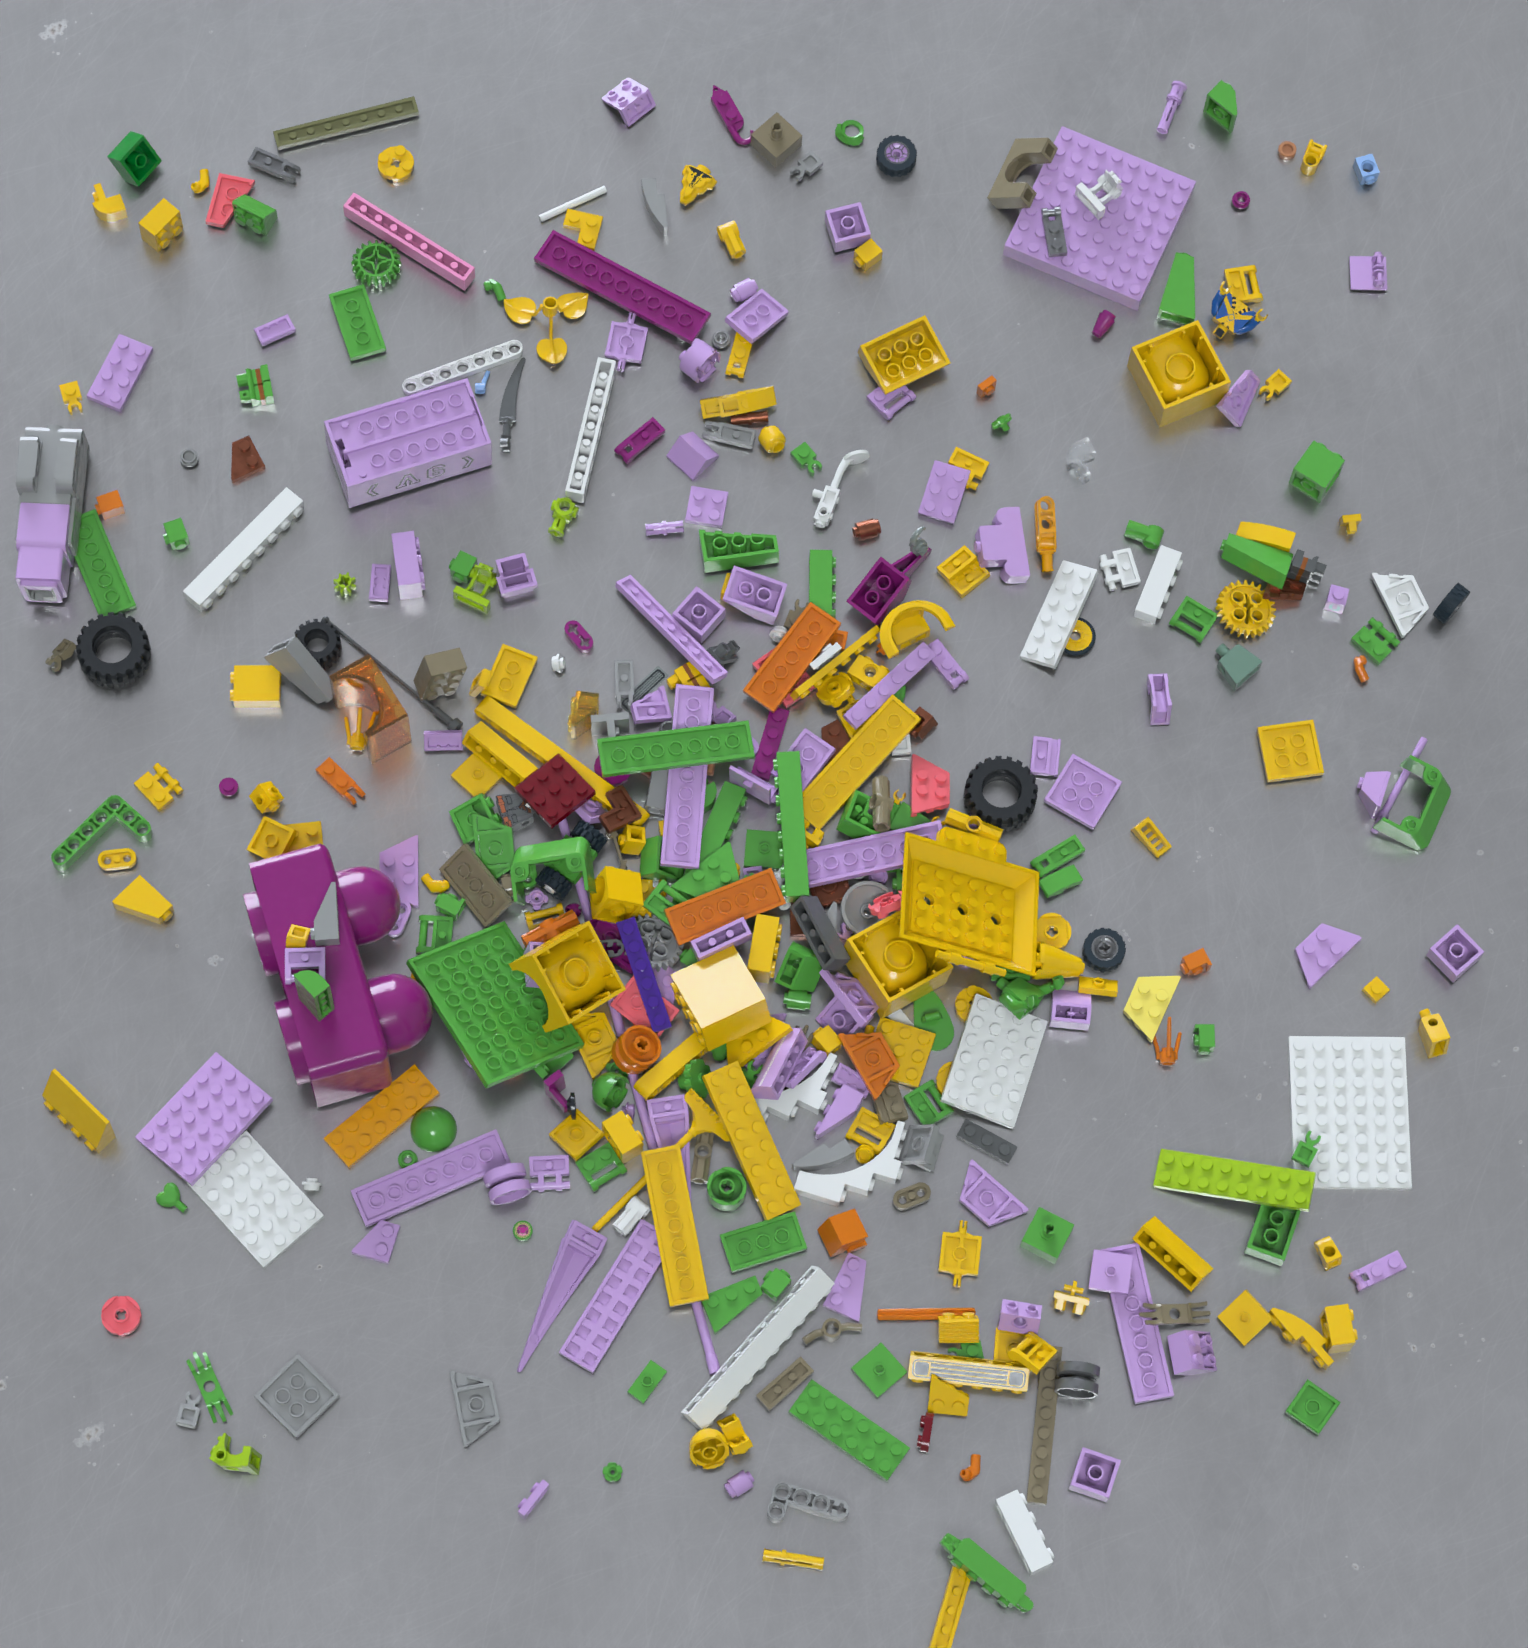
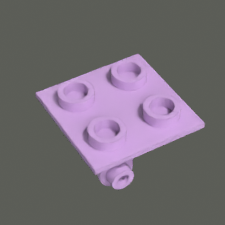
M1375 252L1373 256H1349L1351 290L1387 291L1386 257L1381 252Z

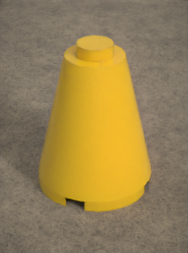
M1037 941L1035 977L1030 976L1032 977L1031 979H1052L1058 975H1062L1063 978H1072L1083 974L1085 963L1082 962V958L1045 942Z

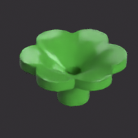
M1008 413L998 417L997 420L992 422V428H1002L1004 432L1009 430L1010 427L1007 423L1012 419L1011 414Z

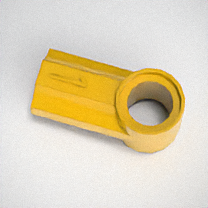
M731 221L717 226L718 236L721 242L725 243L731 259L742 257L746 253V249L740 239L736 222Z

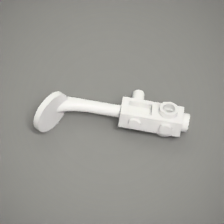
M856 450L846 454L837 468L831 486L826 485L824 492L817 489L813 490L812 496L820 498L813 517L815 526L819 528L828 527L830 520L832 521L836 504L840 500V489H838L843 473L848 465H855L866 461L870 457L867 450Z

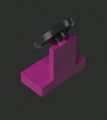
M558 1069L543 1081L546 1095L553 1099L564 1113L568 1112L572 1120H576L575 1092L570 1093L568 1100L560 1093L566 1088L564 1075Z

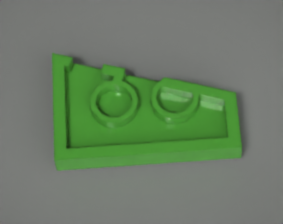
M756 1276L709 1293V1300L701 1301L714 1334H717L720 1329L763 1295Z

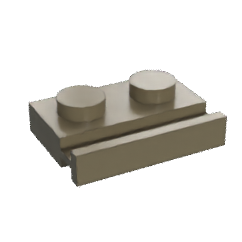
M897 1083L887 1085L877 1100L874 1101L872 1098L880 1125L886 1122L907 1121L909 1116Z

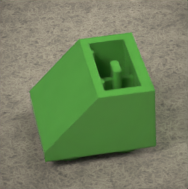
M245 194L232 202L236 222L242 226L246 225L252 228L258 234L262 233L267 236L278 219L276 209Z
M793 941L787 950L774 982L791 990L814 992L821 976L819 972L822 970V967L813 950Z

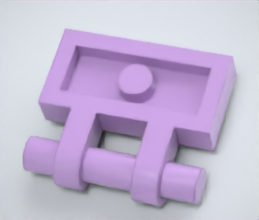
M569 1155L529 1157L530 1178L538 1177V1182L530 1183L532 1191L544 1192V1190L556 1189V1191H562V1189H570V1181H562V1176H569ZM556 1176V1182H544V1177Z

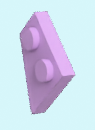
M660 686L658 690L632 703L630 707L634 724L671 721L672 719L664 686Z
M381 1220L352 1249V1254L389 1264L400 1225Z

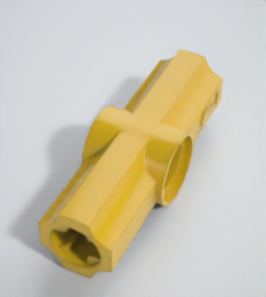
M952 808L949 809L945 818V825L993 841L999 842L1003 833V829L982 821L978 816H969ZM975 824L978 826V829L973 830L969 825Z

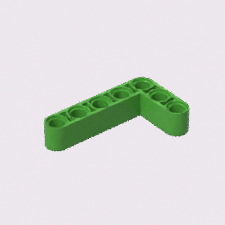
M112 795L53 851L51 855L53 865L58 871L67 870L116 821L140 842H147L152 838L151 825L120 796ZM113 804H120V807L117 809L111 808ZM127 816L134 817L132 821H125ZM100 817L107 818L104 822L97 821ZM142 828L148 829L144 834L138 833ZM87 830L93 831L90 836L84 835ZM72 844H79L77 849L70 848ZM59 857L66 858L62 863L56 862Z

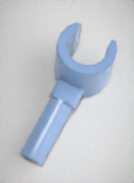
M490 371L485 372L482 383H475V394H485Z

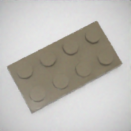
M463 844L439 868L460 897L465 899L468 907L484 927H489L514 902L468 844Z

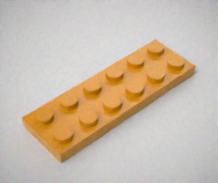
M414 1064L394 1080L389 1087L384 1088L325 1136L324 1141L350 1169L415 1116L417 1112L437 1098L440 1093Z

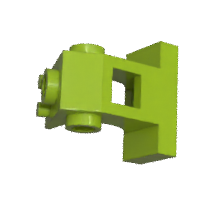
M481 562L479 565H475L469 576L472 580L468 587L464 589L456 585L454 588V599L488 614L491 604L490 600L486 599V596L491 587L494 588L497 584V573L493 572L494 568ZM477 582L485 585L481 593L473 591Z
M224 1433L217 1438L219 1442L212 1448L210 1460L224 1470L249 1472L253 1475H259L262 1455L251 1446H243V1451L240 1454L233 1455L230 1453L231 1437Z

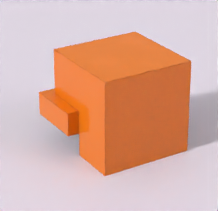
M855 1208L829 1217L817 1229L830 1257L842 1254L846 1250L848 1253L867 1246L865 1239L868 1237V1234Z

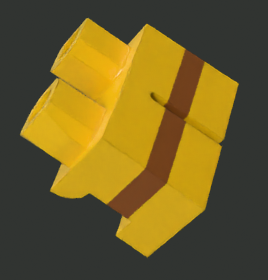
M690 662L675 669L674 675L670 676L666 681L671 690L676 688V684L710 687L705 677Z

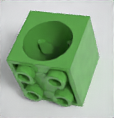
M1313 441L1293 468L1289 484L1320 503L1339 477L1345 460L1340 454L1328 450L1324 444Z

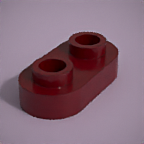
M926 1412L925 1416L921 1415L920 1427L923 1428L922 1435H918L916 1446L920 1447V1452L928 1453L934 1413Z

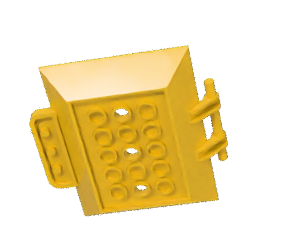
M943 827L936 834V841L905 832L899 938L940 949L935 952L936 958L943 959L947 963L957 966L964 965L978 969L981 973L1005 977L1006 969L1035 977L1039 872L1006 862L1007 851L1002 843L954 828ZM924 897L929 899L930 905L926 903ZM958 907L962 908L964 915L960 913ZM991 917H994L997 920V925L994 924V922L991 920Z

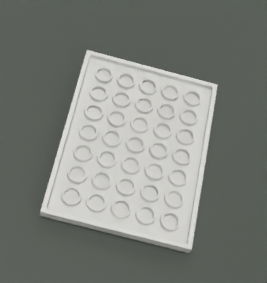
M1289 1036L1292 1156L1300 1140L1306 1143L1305 1136L1308 1131H1312L1310 1135L1311 1140H1316L1319 1135L1321 1136L1320 1142L1313 1146L1318 1151L1309 1168L1292 1160L1293 1169L1316 1172L1314 1189L1411 1190L1405 1037Z

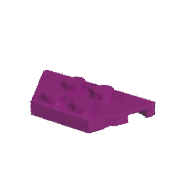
M596 919L589 920L599 940L618 939L621 941L616 923ZM614 943L613 947L607 948V944H603L606 953L607 950H613L616 954L621 949V947L617 946V943ZM625 949L621 956L610 958L611 962L633 974L628 957L624 955Z

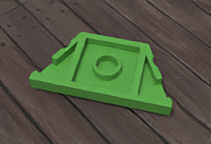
M472 814L476 855L494 878L497 879L511 870L515 854L513 828L479 814Z
M728 841L699 864V869L689 871L671 885V888L687 894L690 898H695L738 881L739 876L731 843Z

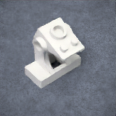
M1106 170L1105 174L1098 178V184L1092 188H1087L1082 182L1076 186L1075 195L1098 220L1104 216L1106 209L1104 205L1112 199H1117L1122 194L1123 188L1120 185L1122 181L1113 171L1108 172ZM1103 189L1107 195L1099 199L1095 194Z

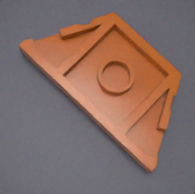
M882 1033L838 1034L837 1037L874 1101L877 1100L900 1067Z

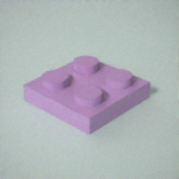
M691 486L685 523L722 529L728 492Z

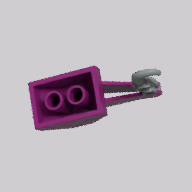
M925 526L919 527L911 536L909 543L910 553L893 564L880 557L846 601L876 625L883 622L885 617L901 604L912 582L909 577L932 551L927 546V542L923 538L918 537L926 529Z

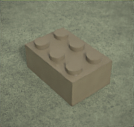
M460 647L423 657L413 680L420 700H433L441 695L450 696L457 691L467 669Z

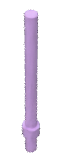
M1420 738L1412 756L1419 758L1428 741L1426 738ZM1403 769L1385 805L1377 813L1374 824L1383 817L1388 819V813L1411 773L1410 771ZM1373 827L1371 829L1372 833L1378 834L1379 831L1373 829Z

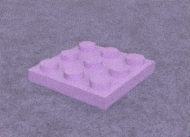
M1072 754L1045 797L1044 802L1094 830L1120 788L1122 781Z

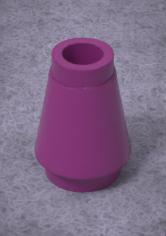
M1107 310L1100 312L1092 334L1101 338L1115 323L1116 316Z

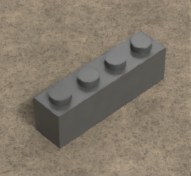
M801 896L790 906L823 970L839 971L851 960L817 896Z

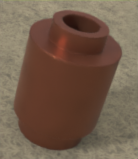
M871 518L855 523L852 531L854 537L862 541L881 534V526L878 519L873 520Z

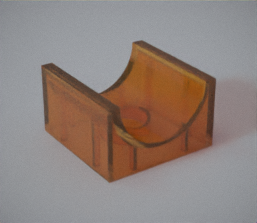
M370 654L329 676L333 702L337 709L357 705L365 707L377 715L374 724L364 732L368 759L371 764L412 742L408 714Z

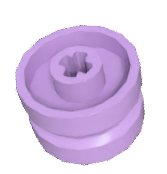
M506 1164L494 1168L483 1175L485 1187L491 1189L488 1192V1197L492 1205L514 1202L532 1192L529 1180L524 1179L527 1175L524 1164Z

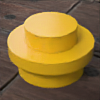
M862 1144L856 1149V1159L860 1163L866 1164L874 1159L875 1152L871 1146Z

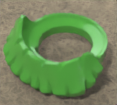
M846 120L842 124H837L835 135L840 141L852 146H858L863 142L864 128L858 121ZM850 125L856 126L859 129V134L849 137L845 134V128Z

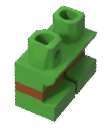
M267 364L261 365L258 369L251 370L247 368L245 369L246 373L236 375L238 387L249 386V390L239 391L241 403H252V407L274 404Z

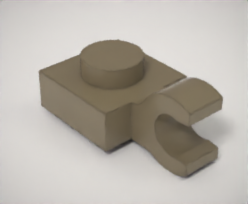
M63 639L52 651L53 655L47 658L45 663L51 665L55 662L51 670L54 672L59 671L61 661H65L73 655L76 645L72 641Z

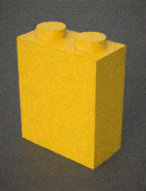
M234 665V672L230 673V682L234 683L233 690H230V701L234 702L235 708H281V672L272 665Z

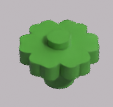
M703 1059L691 1060L690 1064L685 1065L684 1072L678 1077L679 1087L687 1092L692 1088L702 1099L706 1098L709 1093L701 1076L711 1072L709 1065H705Z

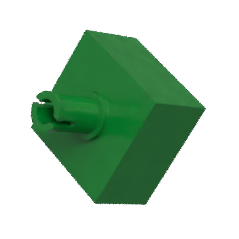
M130 131L107 156L125 182L138 187L162 162L144 135Z

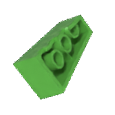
M699 529V543L705 573L733 569V566L744 568L779 563V548L776 535L753 533L751 535H742L741 532L728 534L723 533V531L706 532V530Z

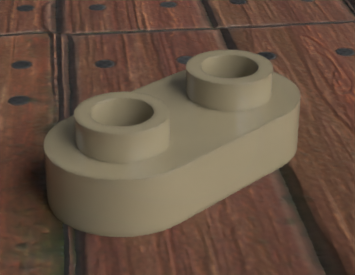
M919 1182L898 1190L893 1196V1205L896 1209L904 1211L923 1204L929 1200L931 1189L926 1183ZM922 1191L924 1196H918L917 1192ZM904 1198L906 1203L901 1204L899 1199Z

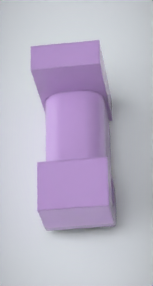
M1167 673L1147 675L1148 695L1151 696L1152 703L1150 725L1170 724L1172 701L1169 694Z

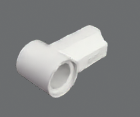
M635 1195L626 1205L625 1211L614 1222L613 1227L626 1237L638 1221L646 1217L651 1207Z

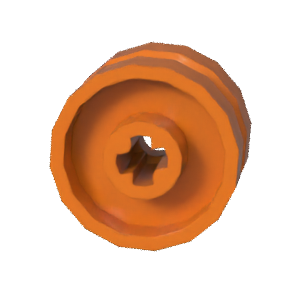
M634 1025L628 1028L613 1043L611 1050L612 1059L623 1072L640 1074L646 1071L660 1057L662 1050L661 1041L652 1029L644 1025Z

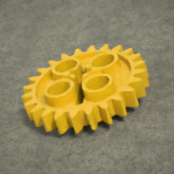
M1237 580L1235 584L1231 582L1228 587L1225 586L1219 593V597L1216 600L1217 606L1215 607V610L1219 612L1216 616L1222 617L1219 623H1226L1224 629L1231 628L1230 634L1236 631L1237 637L1244 634L1245 639H1247L1250 634L1252 638H1255L1256 635L1261 636L1263 632L1266 633L1269 627L1272 626V621L1276 617L1273 615L1276 609L1272 608L1275 602L1269 601L1270 599H1263L1265 590H1260V584L1255 587L1254 581L1248 585L1247 580H1244L1242 584Z

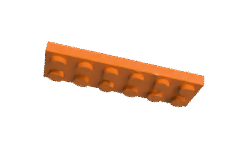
M810 602L745 686L743 693L774 713L810 667L809 664L817 658L839 629L841 622Z
M769 868L664 909V913L677 945L681 946L741 917L747 920L757 914H762L785 905L786 902L772 868Z

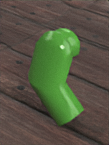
M488 279V281L483 283L486 291L492 289L495 292L498 302L507 299L499 282Z

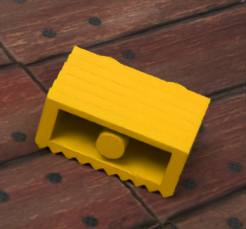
M949 1312L943 1313V1316H938L939 1343H979L978 1316H974V1313L965 1312L962 1316H955L954 1313Z

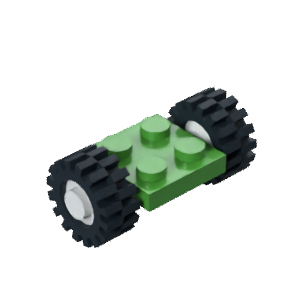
M581 820L571 831L570 835L572 837L565 835L563 838L583 837L587 839L591 846L592 862L607 842L606 837L598 829H595L588 822L585 823V821ZM566 860L544 863L545 867L535 881L547 894L549 893L552 897L562 901L572 889L569 881L576 885L583 872L570 871L566 865Z

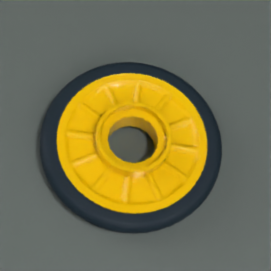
M1079 617L1072 632L1079 633L1080 639L1073 640L1069 638L1064 649V653L1077 656L1087 653L1094 646L1096 640L1093 626L1087 620Z

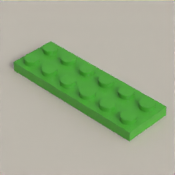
M96 509L83 513L81 515L77 556L74 557L98 615L103 614V616H107L108 612H114V615H118L119 612L125 613L137 608Z
M812 1379L788 1412L885 1481L889 1480L910 1450V1447Z

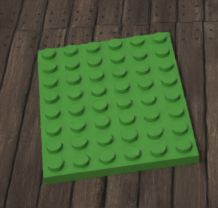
M505 921L408 959L406 962L417 982L427 991L433 1007L486 1089L577 1051L585 1045L572 1024L545 1033L542 1026L548 1020L546 999L540 988L526 987L524 972L512 971L509 963L523 956L524 950Z

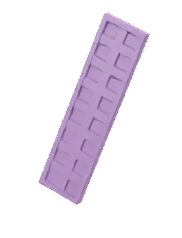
M643 1219L640 1220L559 1351L560 1355L592 1374L661 1265L655 1226Z

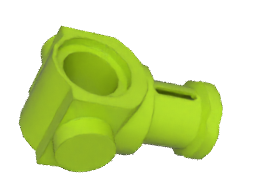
M565 497L553 500L551 505V511H554L552 515L554 521L552 526L548 528V533L559 538L564 536L563 531L566 524H569L573 518H576L579 507H576L575 503ZM568 507L569 510L562 511L561 508Z

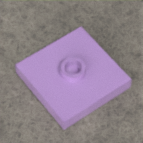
M1094 1249L1088 1289L1128 1295L1133 1255Z

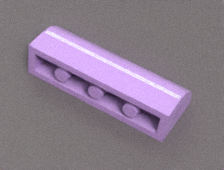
M792 1028L793 1031L774 1044L751 1088L754 1098L779 1099L808 1042L801 1028Z

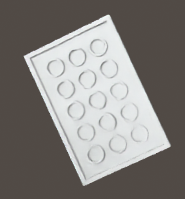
M976 993L940 1102L1013 1129L1048 1021L1031 1014L1019 1020L1002 1003Z
M247 1130L237 1138L193 1186L188 1184L263 1269L324 1218L319 1209Z

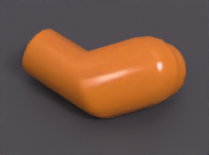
M1363 655L1356 656L1353 660L1354 668L1362 683L1369 679L1363 666L1367 663V660Z
M972 1454L970 1466L961 1470L960 1477L964 1481H971L980 1474L981 1455Z

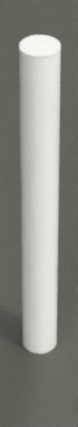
M602 186L539 215V219L541 222L567 211V208L572 209L607 193L606 187Z

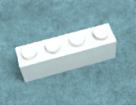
M1163 545L1160 546L1133 617L1155 624L1157 618L1161 619L1164 608H1161L1163 602L1167 603L1170 592H1168L1169 586H1174L1177 576H1174L1175 571H1180L1183 560L1180 559L1182 552Z
M1015 1490L996 1499L994 1504L1029 1575L1031 1576L1052 1566L1054 1555L1051 1549L1046 1548L1043 1542L1045 1541L1041 1529L1037 1530L1034 1524L1036 1523L1032 1511L1028 1512L1025 1506L1027 1501L1024 1494H1019L1018 1490Z

